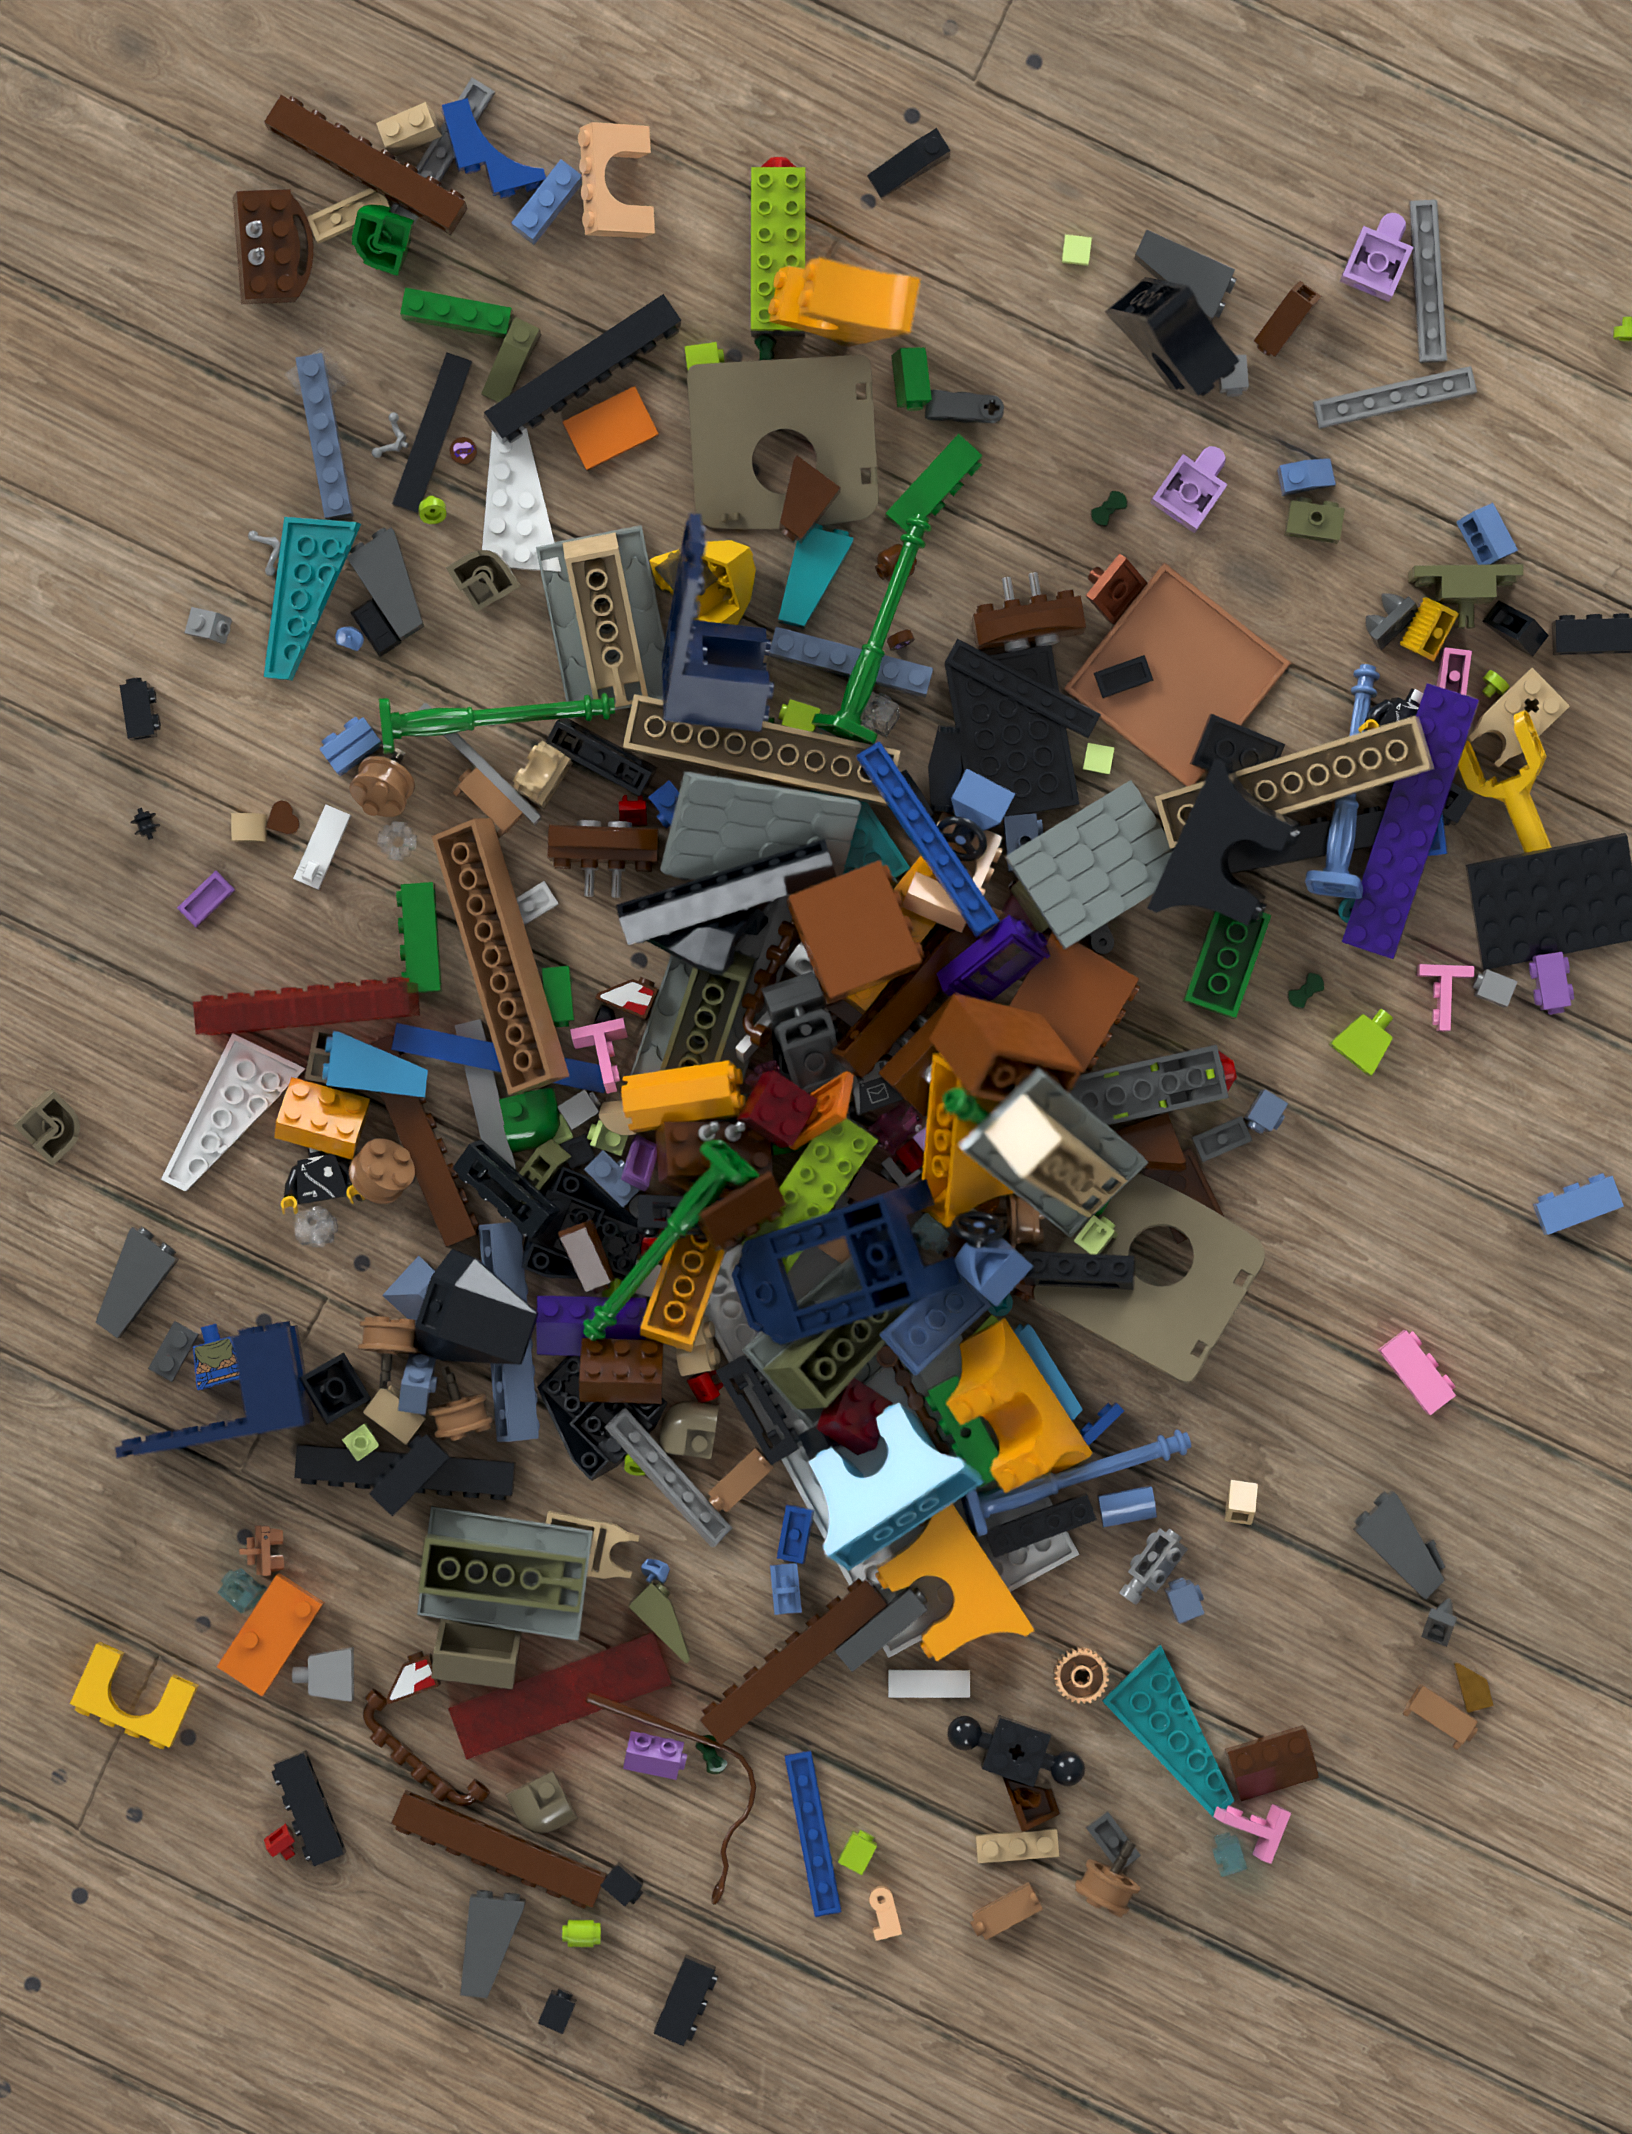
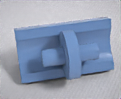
M797 1563L770 1565L774 1614L802 1612Z

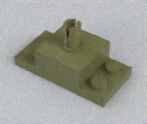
M1523 564L1414 566L1408 572V583H1415L1417 588L1432 587V584L1435 583L1436 602L1441 604H1457L1459 613L1458 628L1464 629L1466 627L1467 618V629L1475 628L1474 604H1490L1497 597L1496 586H1513V583H1516L1523 576Z

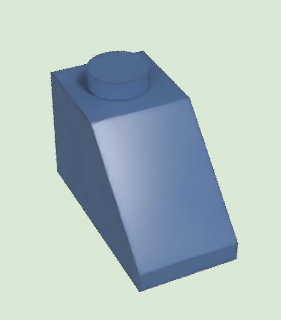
M1330 459L1304 460L1280 465L1277 469L1282 496L1336 485Z

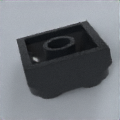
M344 1352L299 1377L300 1382L326 1425L371 1400Z

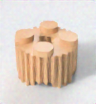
M1077 1647V1650L1071 1648V1652L1067 1650L1066 1655L1062 1654V1659L1058 1658L1053 1671L1055 1673L1053 1676L1056 1680L1055 1685L1061 1695L1065 1696L1067 1700L1070 1698L1071 1702L1076 1700L1077 1704L1080 1701L1083 1704L1086 1701L1092 1703V1699L1096 1701L1097 1696L1101 1697L1100 1693L1105 1692L1104 1687L1108 1686L1106 1682L1109 1681L1107 1677L1109 1675L1108 1667L1105 1661L1102 1660V1657L1097 1652H1092L1091 1649L1085 1647ZM1079 1669L1082 1671L1087 1670L1089 1673L1085 1675L1087 1680L1084 1682L1080 1679L1074 1680V1676L1077 1675L1075 1672Z

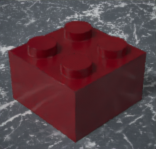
M776 1071L765 1072L760 1076L737 1120L743 1122L747 1127L779 1148L793 1147L818 1099Z
M854 1377L826 1408H823L816 1429L857 1456L877 1448L881 1435L876 1417L881 1415L893 1402Z

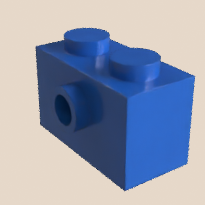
M670 780L648 797L660 813L656 817L666 829L672 824L679 797L678 790Z

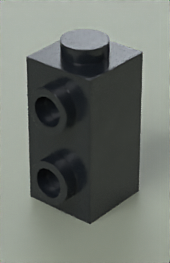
M140 677L127 679L126 684L119 685L127 738L130 741L158 737L157 730L161 729L159 714H154L153 703H157L155 688L150 687V684L147 681H142Z

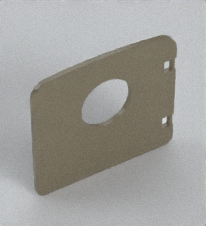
M859 354L696 364L689 368L687 384L695 508L697 514H701L702 523L712 528L726 529L779 528L786 494L775 493L764 487L757 479L752 464L753 453L758 442L766 434L779 429H790L804 435L814 447L817 458L816 469L841 487L840 494L817 524L827 525L861 520L874 512L878 505L879 493L872 372L868 357ZM857 383H865L866 399L857 400ZM861 468H870L871 484H862Z
M1137 1173L1111 1198L1104 1212L1097 1217L1101 1219L1104 1216L1116 1226L1113 1230L1118 1234L1116 1239L1112 1238L1100 1254L1129 1256L1130 1247L1139 1234L1152 1227L1167 1226L1183 1233L1192 1245L1194 1260L1188 1274L1179 1282L1164 1287L1146 1284L1135 1275L1134 1290L1035 1286L1033 1291L1034 1298L1044 1307L1182 1383H1190L1199 1374L1212 1349H1214L1247 1294L1248 1289L1262 1269L1265 1261V1251L1257 1238L1222 1215L1171 1187ZM1087 1222L1071 1238L1069 1236L1065 1237L1057 1250L1058 1253L1090 1254L1074 1242V1239ZM1241 1271L1249 1275L1242 1287L1234 1283ZM1198 1342L1206 1345L1200 1358L1192 1355Z

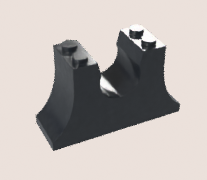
M1145 277L1105 311L1108 317L1141 351L1170 389L1183 390L1186 388L1191 395L1199 396L1201 394V396H1204L1215 387L1213 383L1220 377L1226 378L1236 369L1234 366L1240 361L1214 328L1188 285Z
M1224 757L1215 759L1147 909L1158 913L1174 906H1199L1224 914L1247 926L1254 921L1257 922L1258 919H1261L1267 907L1266 904H1263L1265 896L1252 885L1244 884L1232 875L1228 865L1229 852L1237 841L1244 839L1255 841L1264 848L1283 851L1296 844L1301 833L1297 829L1300 823L1266 807L1256 800L1239 781L1231 760Z

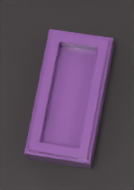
M215 871L177 909L197 928L235 889L218 871Z
M639 1135L632 1139L621 1180L642 1191L649 1187L657 1160V1147L655 1143Z

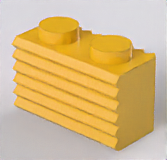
M1424 597L1423 602L1418 607V612L1413 617V621L1407 627L1408 630L1405 632V636L1402 637L1403 641H1400V645L1434 662L1459 613L1441 603Z

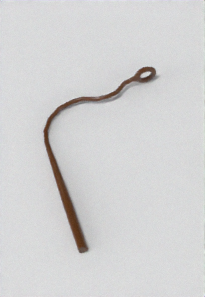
M589 1692L585 1699L586 1703L645 1725L726 1751L739 1759L748 1772L751 1785L749 1803L744 1814L729 1828L722 1843L721 1857L724 1867L711 1898L712 1904L716 1905L723 1895L729 1868L726 1855L728 1842L733 1832L747 1819L754 1805L756 1783L752 1768L741 1754L726 1745H720L719 1742L670 1722Z

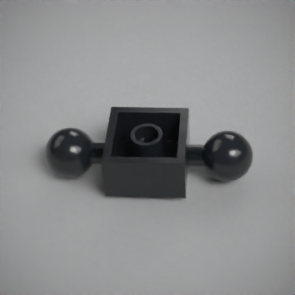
M998 1715L992 1734L982 1731L978 1721L970 1716L955 1718L947 1730L949 1742L958 1750L967 1751L976 1746L987 1749L981 1764L982 1770L1032 1787L1035 1785L1040 1768L1050 1771L1053 1779L1062 1786L1076 1785L1085 1774L1084 1761L1078 1754L1071 1751L1061 1752L1056 1756L1046 1753L1051 1738L1050 1732L1002 1715ZM1019 1744L1021 1751H1023L1022 1755L1012 1757V1752L1009 1751L1010 1747L1015 1748Z

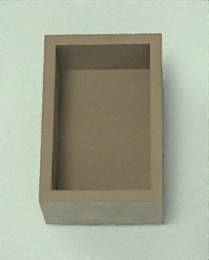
M441 1619L433 1653L431 1678L513 1689L522 1631Z

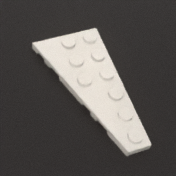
M527 428L521 431L523 435L512 443L506 441L501 444L492 430L482 550H490L500 555L507 562L510 569L540 571L536 547L553 544L554 539ZM558 557L541 561L543 570L561 572Z
M232 1033L161 1180L183 1191H187L288 1088L291 1077L298 1078L306 1068Z

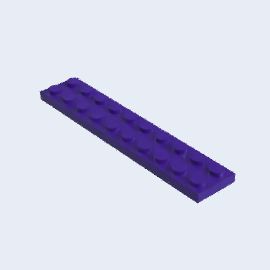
M1429 683L1426 684L1416 716L1420 719L1434 769L1394 781L1361 881L1363 886L1362 898L1355 900L1342 939L1343 943L1391 959L1395 958L1480 701L1479 699Z

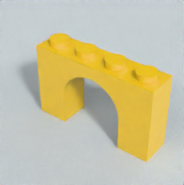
M102 1642L96 1643L70 1702L71 1705L76 1706L74 1710L85 1716H90V1713L101 1717L99 1721L110 1727H114L117 1724L125 1728L124 1732L132 1737L139 1738L142 1735L150 1739L149 1744L157 1748L164 1749L165 1746L170 1748L177 1737L199 1685L174 1674L171 1676L164 1694L154 1711L146 1715L128 1714L117 1706L111 1691L114 1675L125 1652Z

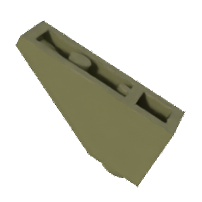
M517 317L514 318L481 395L498 403L513 393L541 336L539 328Z
M550 1139L536 1149L519 1173L542 1193L561 1166L564 1167L572 1156L553 1139Z
M651 1582L628 1607L687 1664L691 1658L672 1601L668 1598L671 1593L660 1582L657 1585Z

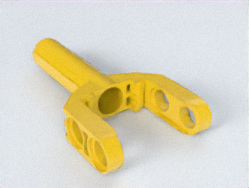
M1524 710L1514 714V731L1528 763L1519 770L1520 774L1497 782L1495 776L1490 777L1486 781L1472 745L1468 740H1466L1458 767L1468 790L1483 797H1492L1505 803L1524 853L1552 847L1530 795L1534 782L1540 774L1547 756L1529 713Z

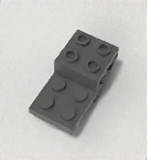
M813 971L761 989L792 1083L809 1093L846 1072V1069L830 1052L838 1043L828 1009H825L823 994Z

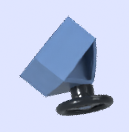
M966 769L951 798L955 816L947 817L937 825L948 843H955L966 851V853H961L952 849L960 861H974L985 853L987 839L983 831L1000 825L1015 796V793L969 769ZM956 824L952 834L943 833L947 826ZM975 835L979 841L977 850L971 844Z
M981 1211L959 1214L952 1221V1230L959 1237L966 1239L967 1243L954 1260L957 1270L977 1291L997 1307L1033 1266L1002 1238L1006 1232V1224L1001 1218ZM972 1219H979V1220H986V1221H984V1222H983V1221H973ZM960 1224H961V1225H964V1226H967V1227H968V1231H965L964 1229H962V1228L960 1227Z

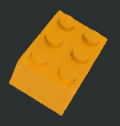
M291 1077L276 1120L274 1138L353 1160L368 1116L370 1099Z

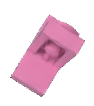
M1417 965L1416 976L1438 977V982L1433 984V998H1437V1009H1433L1432 1025H1437L1436 1031H1450L1452 978L1474 977V966Z
M620 1018L570 1029L575 1049L596 1045L606 1093L617 1092L615 1082L620 1081L617 1065L612 1066L610 1057L615 1056L612 1041L628 1038L624 1019Z
M1272 1804L1266 1820L1251 1814L1249 1819L1242 1816L1243 1811L1228 1806L1225 1810L1217 1807L1213 1815L1214 1818L1222 1823L1259 1836L1252 1855L1271 1864L1291 1813L1280 1806Z

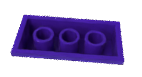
M537 1296V1312L539 1313L536 1321L537 1355L581 1356L582 1338H588L583 1333L585 1329L583 1321L585 1319L592 1320L596 1315L594 1308L598 1305L603 1306L609 1297ZM630 1298L615 1316L617 1323L614 1326L608 1325L606 1327V1337L604 1339L646 1340V1337L640 1335V1327L647 1310L646 1298Z

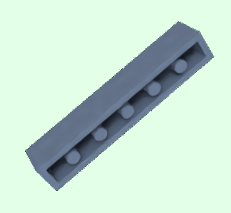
M322 353L296 357L324 517L326 520L353 517V508L325 357Z
M776 627L769 656L850 678L862 649ZM884 655L875 684L926 698L933 668Z

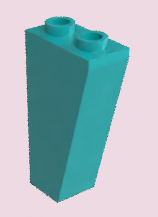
M816 524L801 544L797 541L778 623L805 629L853 545L854 538L849 537V532L840 529L828 532L822 530V525Z

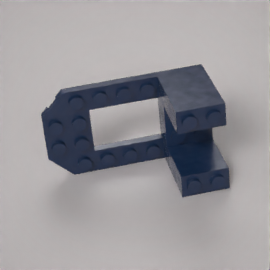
M690 513L684 527L661 662L663 721L761 732L763 722H768L769 706L766 705L767 698L772 699L774 682H769V671H766L767 663L763 662L764 655L769 656L771 640L766 638V628L692 620V618H697L699 602L695 601L696 594L702 593L701 556H705L707 540H705L706 526L701 525V514Z
M924 1179L745 1241L739 1263L735 1265L731 1275L749 1327L757 1332L762 1331L772 1337L771 1340L779 1345H783L917 1301L962 1283L953 1257L923 1266L906 1215L935 1205L927 1180ZM845 1237L862 1289L799 1310L782 1258Z
M290 1321L265 1325L266 1331H264L263 1326L238 1330L239 1336L232 1337L246 1417L226 1422L227 1426H225V1421L201 1426L199 1429L198 1426L182 1428V1430L173 1431L172 1433L171 1431L145 1436V1441L141 1440V1436L121 1440L122 1445L115 1447L116 1457L122 1458L132 1454L133 1456L302 1426L313 1422L314 1416L311 1399L299 1380V1377L306 1374L298 1326H291Z

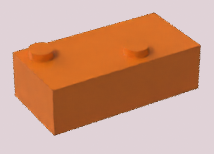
M281 1573L277 1574L222 1657L217 1668L260 1696L265 1695L325 1602Z

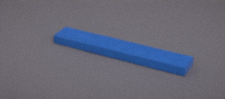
M809 1750L785 1755L814 1915L819 1917L840 1913L842 1910L812 1752Z

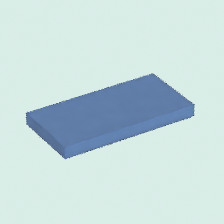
M960 1273L962 1283L915 1301L879 1334L914 1376L918 1375L992 1306Z

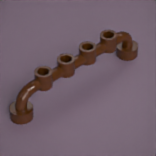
M793 919L791 922L786 920L781 922L778 934L782 936V939L778 946L772 944L767 949L766 959L770 960L767 969L760 968L755 973L754 983L758 984L755 993L748 992L742 999V1007L746 1009L742 1019L743 1028L746 1034L750 1036V1042L761 1048L768 1044L772 1031L770 1027L760 1023L754 1026L753 1020L756 1013H759L764 1006V997L761 989L775 984L776 974L780 966L787 961L788 950L792 942L799 937Z
M888 1345L882 1346L876 1355L877 1362L882 1367H892L896 1374L895 1382L903 1387L908 1397L907 1403L909 1408L915 1410L939 1453L951 1457V1445L949 1442L942 1440L937 1430V1419L930 1416L924 1406L926 1402L925 1396L917 1392L912 1383V1372L904 1368L899 1357Z
M372 1689L365 1696L367 1704L363 1711V1718L366 1726L373 1732L370 1739L380 1748L385 1744L393 1750L390 1756L397 1764L403 1766L407 1762L414 1769L410 1774L416 1781L423 1784L427 1780L433 1785L434 1788L431 1790V1793L441 1802L447 1798L456 1805L467 1806L477 1800L483 1802L490 1795L489 1789L477 1779H474L468 1785L469 1793L467 1795L458 1794L446 1780L441 1779L433 1772V1769L427 1763L416 1757L407 1745L398 1741L389 1729L380 1725L374 1719L375 1710L382 1711L387 1706L386 1698L376 1689Z

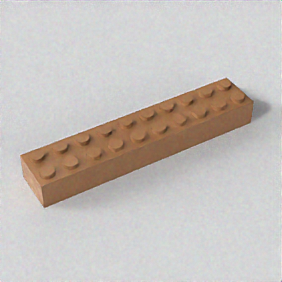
M492 818L472 819L431 836L508 1094L529 1092L569 1077Z

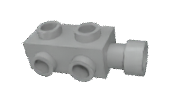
M1170 1528L1167 1532L1159 1529L1157 1533L1150 1534L1146 1541L1147 1546L1141 1555L1138 1554L1131 1560V1568L1128 1573L1134 1577L1128 1585L1125 1584L1119 1593L1137 1605L1143 1596L1141 1594L1146 1587L1157 1592L1188 1550V1548L1180 1543L1182 1537Z

